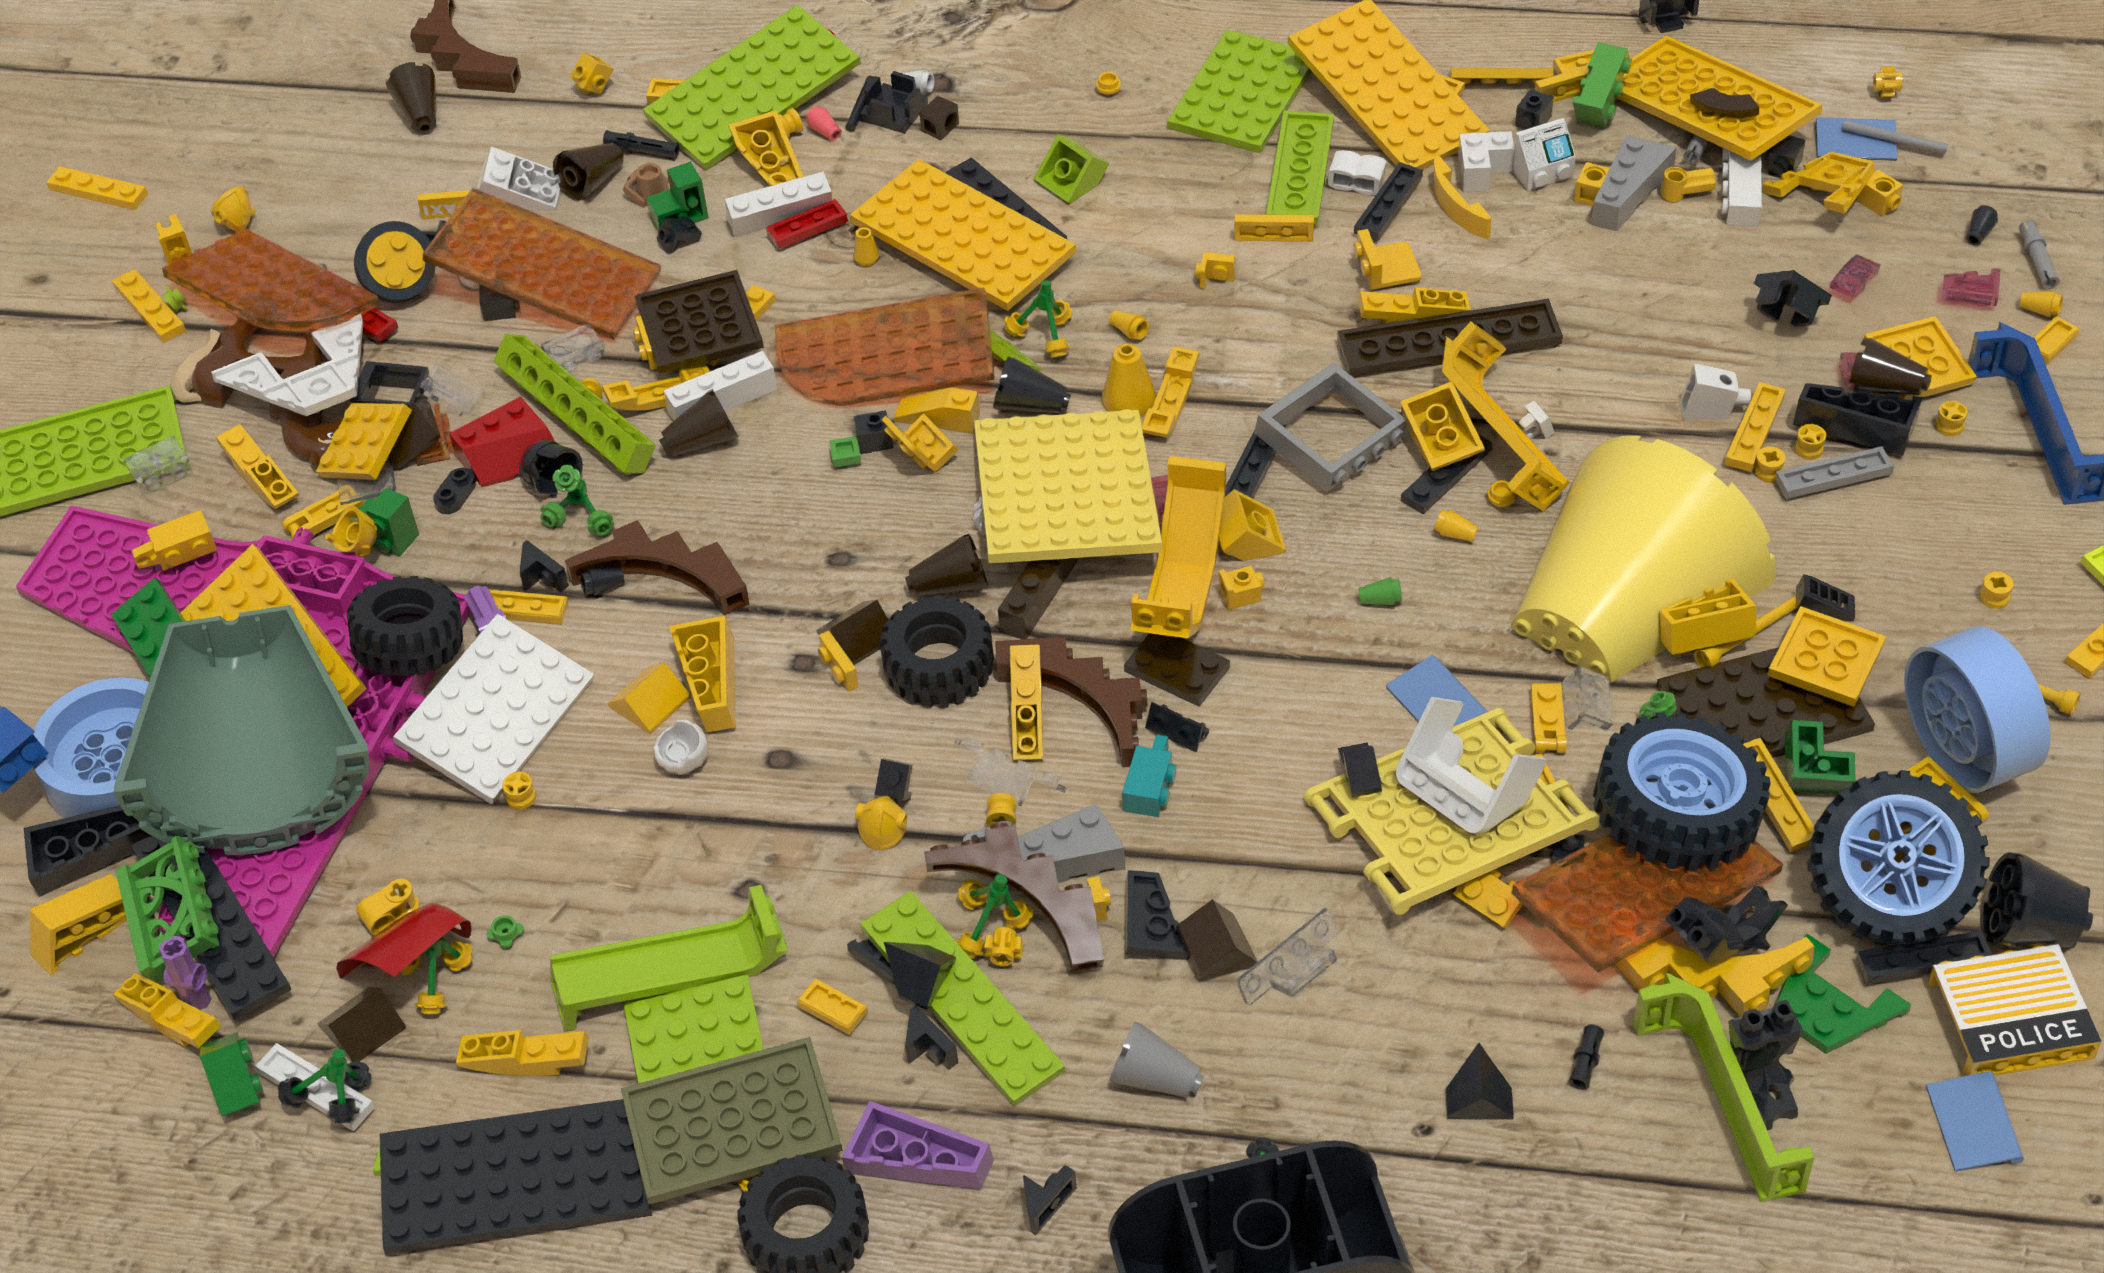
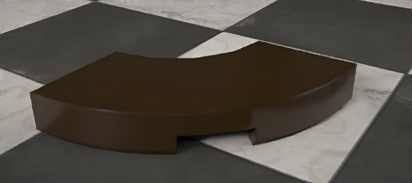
M1715 88L1690 94L1692 105L1710 115L1713 112L1727 114V118H1747L1759 115V106L1749 94L1727 95Z

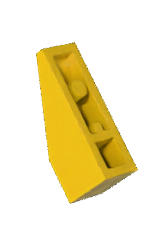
M951 387L901 398L894 415V422L913 424L924 413L939 429L973 434L975 429L974 420H978L980 416L978 391Z

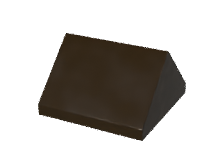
M427 400L416 402L409 407L412 411L388 455L398 469L402 468L441 438L430 402Z
M878 600L863 601L817 629V634L820 635L829 630L852 664L856 665L881 649L880 636L883 633L882 629L888 618Z
M1213 899L1177 924L1178 934L1199 977L1257 966L1258 961L1235 915Z
M370 986L317 1023L339 1049L345 1051V1056L350 1062H360L406 1029V1025L382 989Z

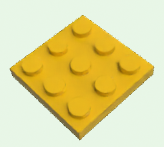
M1936 316L1867 333L1863 337V339L1865 337L1872 338L1928 368V374L1932 375L1928 391L1922 390L1920 395L1899 394L1900 399L1912 400L1913 396L1926 397L1972 385L1977 378Z
M351 403L350 407L345 411L338 430L333 434L327 451L322 455L316 473L322 478L376 480L412 410L405 404Z
M1800 606L1769 667L1768 676L1854 707L1882 651L1886 636Z

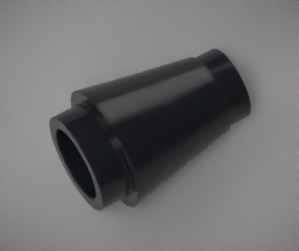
M1981 205L1973 211L1966 235V240L1970 244H1981L1984 238L1998 223V213L1994 208Z
M621 568L587 569L586 572L580 574L584 594H591L593 597L625 583Z

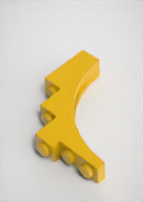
M1624 910L1598 924L1596 942L1638 991L1652 984L1663 985L1665 974L1668 973L1707 991L1711 1000L1719 992L1740 1017L1743 1016L1745 1011L1752 1009L1764 1010L1769 1004L1770 988L1772 990L1777 989L1785 982L1787 977L1796 972L1800 974L1806 971L1813 962L1814 945L1805 937L1784 948L1766 953L1730 956L1707 963L1698 953L1682 949L1639 926Z

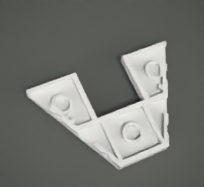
M359 313L311 332L314 343L329 360L326 363L282 379L263 353L260 352L211 371L213 380L304 416L318 413L323 409L343 403L357 396L363 331L362 316Z

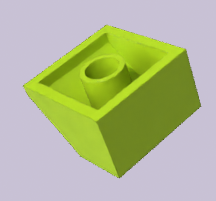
M1057 134L1033 179L1071 204L1099 184L1110 163L1076 140Z

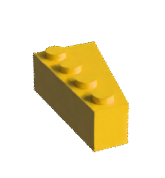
M720 616L669 626L696 708L706 731L713 732L735 728L734 636L726 617Z

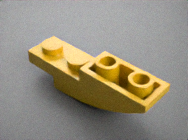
M1415 287L1412 295L1360 291L1358 297L1361 318L1383 319L1384 324L1471 310L1467 291Z
M241 424L216 437L218 444L232 460L236 471L268 505L277 509L299 496L298 491L269 455L265 456Z
M1040 645L1010 646L1013 761L1043 760Z
M134 973L125 980L122 986L113 993V996L136 1016L184 1047L191 1044L199 1048L221 1027L216 1017L179 1000L172 990L137 973Z
M521 1030L461 1036L456 1064L459 1067L503 1075H559L561 1067L584 1065L589 1037L585 1031L525 1037Z

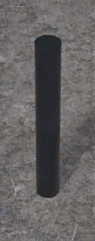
M867 76L845 126L849 132H853L858 124L860 112L866 105L864 90L874 76Z

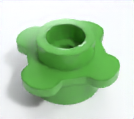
M502 915L493 920L491 928L487 930L486 935L489 940H496L500 943L501 947L508 948L513 944V940L518 935L523 934L524 927L521 923L516 924L511 916Z

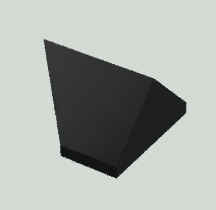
M884 942L899 999L928 1010L954 965L956 957L929 945Z
M1478 1043L1446 1087L1447 1119L1513 1120L1512 1087L1481 1044Z

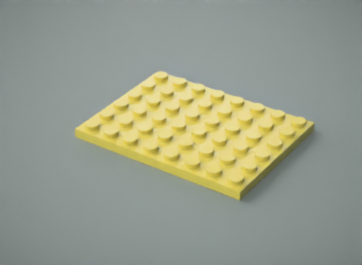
M1124 409L1113 412L1096 411L1081 414L1067 413L1065 415L1014 416L1003 419L986 418L974 420L989 564L1162 552V539L1139 410Z

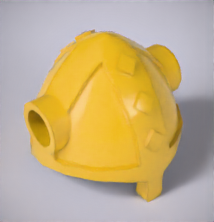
M243 186L231 188L217 201L212 203L211 214L214 216L215 221L236 232L243 231L247 227L250 218L255 215L247 189Z
M351 506L341 514L332 534H326L325 539L344 553L355 552L357 556L365 557L371 553L370 547L377 538V527L373 519L357 507Z
M888 796L878 797L866 804L859 803L855 812V818L858 819L860 837L866 846L874 850H887L894 847L902 839L906 831L907 813Z

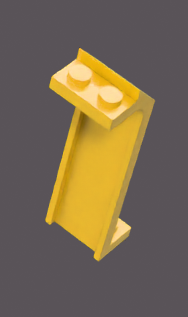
M1470 321L1454 340L1446 336L1442 373L1453 382L1454 386L1526 463L1507 486L1514 493L1544 512L1569 485L1570 481L1484 390L1483 377L1486 371L1506 348L1502 343Z

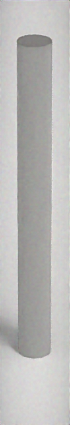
M1847 120L1844 121L1842 129L1847 132L1946 154L1948 147L1947 143Z

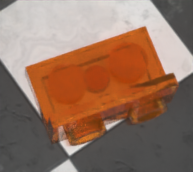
M439 404L434 405V417L441 438L415 457L418 466L450 460L449 448H453L449 435L450 431L446 432L445 430L450 428L447 412L442 413Z

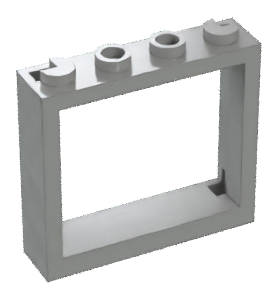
M1333 362L1258 414L1254 434L1328 492L1340 483L1342 485L1355 471L1360 472L1373 458L1378 459L1387 448L1397 445L1398 441L1405 435L1404 428L1407 419ZM1335 390L1382 428L1330 464L1282 425Z

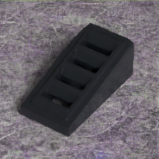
M1803 574L1796 586V609H1799L1801 606L1830 617L1854 621V595L1815 577ZM1842 603H1847V609L1842 607Z

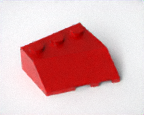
M521 396L449 433L455 456L465 468L473 471L475 479L481 487L515 479L517 474H521L519 463L524 451L530 445L541 440L555 441L548 427Z

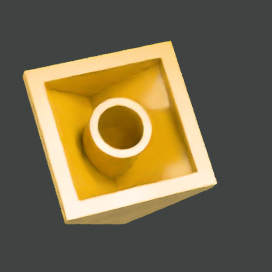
M663 662L647 667L607 704L609 708L647 733L652 734L684 705L691 696L668 665Z

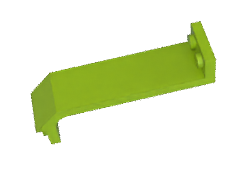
M762 885L749 887L747 911L735 920L550 955V983L565 1032L576 1029L577 1016H581V1009L684 990L747 974L748 977L756 976L785 954L788 948L770 896L765 897Z
M1668 973L1665 974L1663 985L1652 984L1644 989H1640L1633 1022L1637 1036L1668 1029H1678L1686 1032L1693 1039L1760 1202L1806 1192L1814 1161L1810 1146L1802 1148L1789 1147L1780 1153L1776 1152L1709 993Z

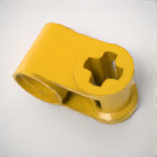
M396 879L373 895L364 898L358 904L356 913L375 936L402 916L420 908V903L413 894L411 883L406 879ZM395 889H398L400 896L397 895ZM405 902L409 904V909H407Z

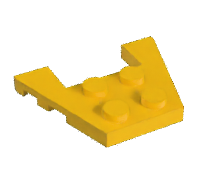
M1830 152L1803 164L1804 169L1801 171H1788L1781 174L1782 179L1772 183L1771 180L1762 183V189L1765 194L1781 198L1798 185L1811 187L1813 190L1831 192L1832 194L1824 199L1825 209L1844 214L1874 173V161Z

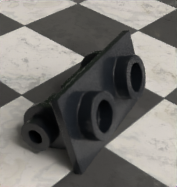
M1151 702L1145 728L1159 735L1168 736V739L1197 752L1200 738L1206 739L1209 734V728L1206 727V724L1183 717V715L1169 709L1165 704L1160 706Z

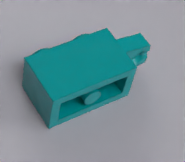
M1156 735L1152 748L1136 746L1122 792L1124 812L1159 817L1162 806L1168 805L1170 789L1167 787L1169 782H1174L1177 765L1172 764V752L1168 751V736Z

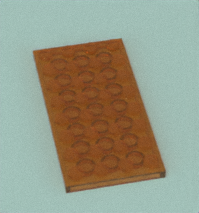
M475 188L471 189L423 252V261L613 340L637 307L634 295L647 292L661 271V265Z
M1609 834L1513 884L1511 894L1599 973L1674 932L1675 930L1666 922V916L1685 897L1697 898L1703 903L1718 908L1780 874L1783 863L1755 840L1754 843H1750L1749 849L1744 855L1737 853L1735 861L1730 864H1726L1722 860L1719 861L1718 868L1708 870L1706 865L1698 866L1697 871H1687L1686 866L1676 865L1674 870L1666 868V863L1655 860L1654 864L1644 861L1645 855L1636 852L1634 855L1625 850L1627 844L1622 840L1616 843Z

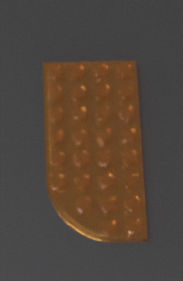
M248 229L239 230L232 236L217 240L206 248L195 250L193 254L182 259H176L171 264L162 267L165 278L243 320L266 329L305 331L331 327L347 322L380 305L377 295Z
M985 287L775 325L776 357L785 379L803 396L828 405H853L995 379Z

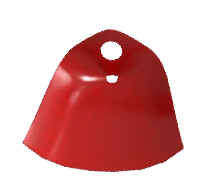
M437 903L426 904L402 916L338 961L336 970L339 978H343L364 962L374 965L391 976L396 977L448 931L464 938H470L472 931L471 921L446 906ZM459 924L461 926V929H458L455 926Z

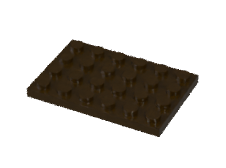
M1779 647L1720 662L1712 667L1705 666L1657 679L1656 687L1658 691L1670 692L1675 696L1677 709L1672 714V717H1675L1676 713L1686 714L1688 719L1697 720L1698 716L1706 718L1707 724L1716 727L1719 723L1727 727L1726 732L1730 735H1740L1744 738L1743 744L1761 738L1772 758L1785 755V732L1792 720L1823 722L1824 744L1874 731L1875 723L1860 697L1853 707L1768 676L1769 667Z

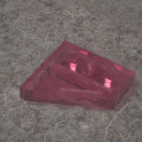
M2000 268L1991 269V274L1978 276L1977 271L1944 275L1941 299H1948L1952 302L1976 303L1980 306H1997Z

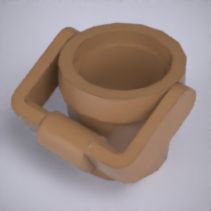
M646 163L638 167L627 178L623 192L640 207L648 205L646 197L669 190V180L663 175L659 165ZM637 183L636 192H635V191H634L633 189H631L630 187H631L632 185L634 186V185Z

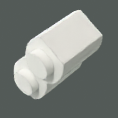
M1336 151L1329 169L1328 185L1337 190H1354L1364 195H1376L1381 189L1385 177L1386 160L1374 155L1360 156L1351 151Z

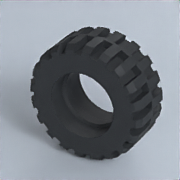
M398 576L388 581L385 579L377 581L376 585L372 586L370 584L364 588L362 593L359 592L347 610L351 652L365 668L368 667L370 671L377 674L382 672L385 676L390 677L394 675L409 677L411 674L419 676L426 674L429 670L435 671L441 668L443 663L447 664L453 659L463 642L461 610L457 596L443 583H435L430 578L419 579L418 576L401 578V576Z
M934 595V598L926 599V597L918 598V602L913 604L911 601L902 606L903 610H897L890 616V620L885 623L882 629L883 633L880 636L883 670L889 686L894 688V692L900 697L904 698L906 696L907 701L914 704L921 702L925 707H932L933 704L947 707L949 706L948 703L952 702L958 704L965 701L966 696L972 697L979 692V687L985 686L994 667L991 628L981 611L978 609L974 610V606L966 601L961 603L958 598L950 596L949 599H945L942 595ZM937 643L951 644L960 648L954 654L940 659H927L915 655L923 647Z
M806 1154L796 1155V1159L787 1160V1157L777 1160V1165L773 1167L767 1165L761 1169V1176L759 1178L754 1176L747 1184L748 1191L742 1193L739 1200L740 1208L737 1210L739 1231L750 1264L757 1268L758 1273H840L842 1270L847 1273L855 1266L853 1258H861L865 1250L864 1243L868 1241L869 1220L864 1194L860 1184L856 1183V1178L850 1170L845 1169L843 1171L842 1164L835 1160L827 1163L824 1156L814 1155L812 1159L807 1158ZM801 1205L822 1206L834 1214L830 1223L822 1231L806 1238H789L777 1233L773 1229L778 1219L785 1212Z

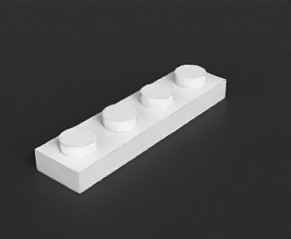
M277 1043L255 1065L260 1075L277 1085L281 1081L292 1077H298L304 1081L320 1070ZM323 1076L307 1087L309 1094L304 1101L327 1115L329 1102L338 1099L336 1084L328 1081ZM344 1084L345 1098H354L356 1107L360 1111L358 1114H354L353 1121L341 1124L354 1131L372 1112L375 1106L372 1100Z

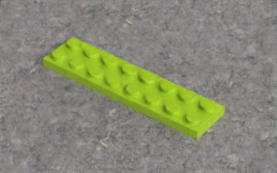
M911 890L860 923L861 931L888 962L884 942L929 945L956 957L954 965L928 1009L1013 1107L1065 1072V1065Z

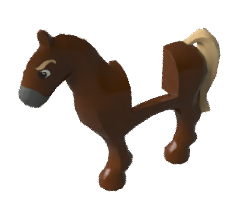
M258 299L254 302L250 311L239 312L235 324L226 328L222 333L210 329L205 345L188 355L174 369L171 376V389L174 400H179L180 402L203 401L212 405L223 406L234 389L214 382L211 371L255 355L245 350L247 340L261 325L272 324L276 320L279 313L277 307L269 300ZM329 315L324 319L321 327L309 330L306 334L304 353L300 356L265 357L276 372L281 375L282 379L321 365L323 353L314 343L311 332L344 319L337 315ZM270 403L269 406L270 418L275 420L279 418L285 444L299 456L310 458L312 465H319L322 455L327 451L333 434L338 430L343 418L321 424V413L323 410L304 416L273 403Z

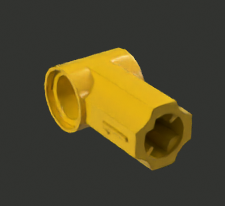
M1670 167L1664 172L1661 197L1669 202H1678L1683 199L1684 194L1715 190V173L1712 168L1685 171L1679 167Z

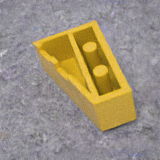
M1731 578L1725 581V587L1716 591L1713 588L1704 590V596L1692 601L1688 597L1661 609V642L1674 655L1685 654L1692 650L1710 646L1715 647L1728 642H1740L1746 638L1755 637L1756 605L1735 580Z
M109 874L29 909L30 955L50 975H53L59 970L57 965L70 955L76 958L83 953L81 947L95 937L101 940L127 921L118 880L112 874Z

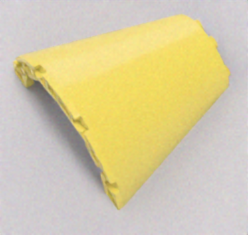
M1621 436L1609 439L1596 446L1581 463L1514 618L1512 629L1520 635L1541 644L1547 650L1554 651L1555 649H1560L1564 651V657L1570 663L1577 664L1591 672L1594 676L1612 683L1667 649L1661 642V609L1688 597L1692 601L1704 596V590L1713 588L1716 591L1725 587V581L1731 578L1735 580L1749 598L1771 586L1776 579L1775 555L1770 553L1767 544L1771 541L1769 534L1756 510L1733 483L1729 486L1725 485L1715 476L1717 469L1697 455L1659 439H1656L1653 443L1641 441V436Z

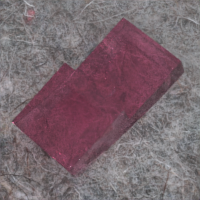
M1856 254L1836 274L1829 288L1854 298L1864 291L1867 281L1878 274L1881 264Z

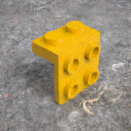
M1368 229L1357 231V242L1353 244L1356 258H1359L1362 274L1366 276L1371 290L1415 282L1421 279L1420 268L1408 242L1404 241L1375 247Z
M924 413L905 432L897 427L886 415L882 418V421L887 425L884 429L885 432L894 441H897L900 448L923 469L928 466L936 473L959 450Z

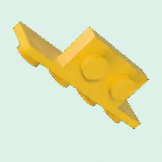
M1495 869L1458 885L1453 895L1505 929L1508 928L1523 904L1553 923L1556 920V917L1549 912L1552 906L1538 897L1531 901L1524 896L1527 891L1512 880H1510L1508 885L1498 879L1501 873Z

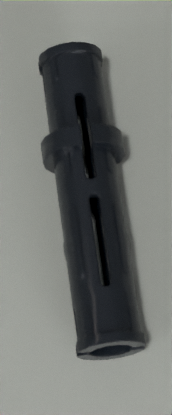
M606 130L603 135V144L614 143L624 149L625 152L638 151L677 159L680 151L678 143L639 137L631 132L623 134Z

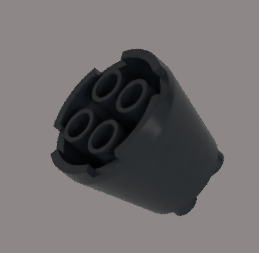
M2007 852L1996 862L1988 877L1989 881L1993 882L1988 893V903L1981 902L1980 927L1986 941L2002 949L2033 948L2059 944L2060 948H2074L2083 930L2088 931L2093 922V914L2088 912L2090 888L2023 854Z

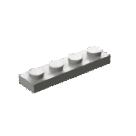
M1881 446L1776 471L1775 480L1785 498L1789 499L1890 475L1893 473L1894 465Z

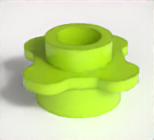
M166 285L165 288L168 291L162 295L163 298L176 312L181 307L186 311L187 308L183 304L186 301L185 297L177 288L171 291Z

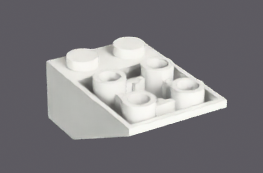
M491 146L482 166L474 202L497 210H555L560 192L558 183L561 181L558 174L554 176L552 168Z

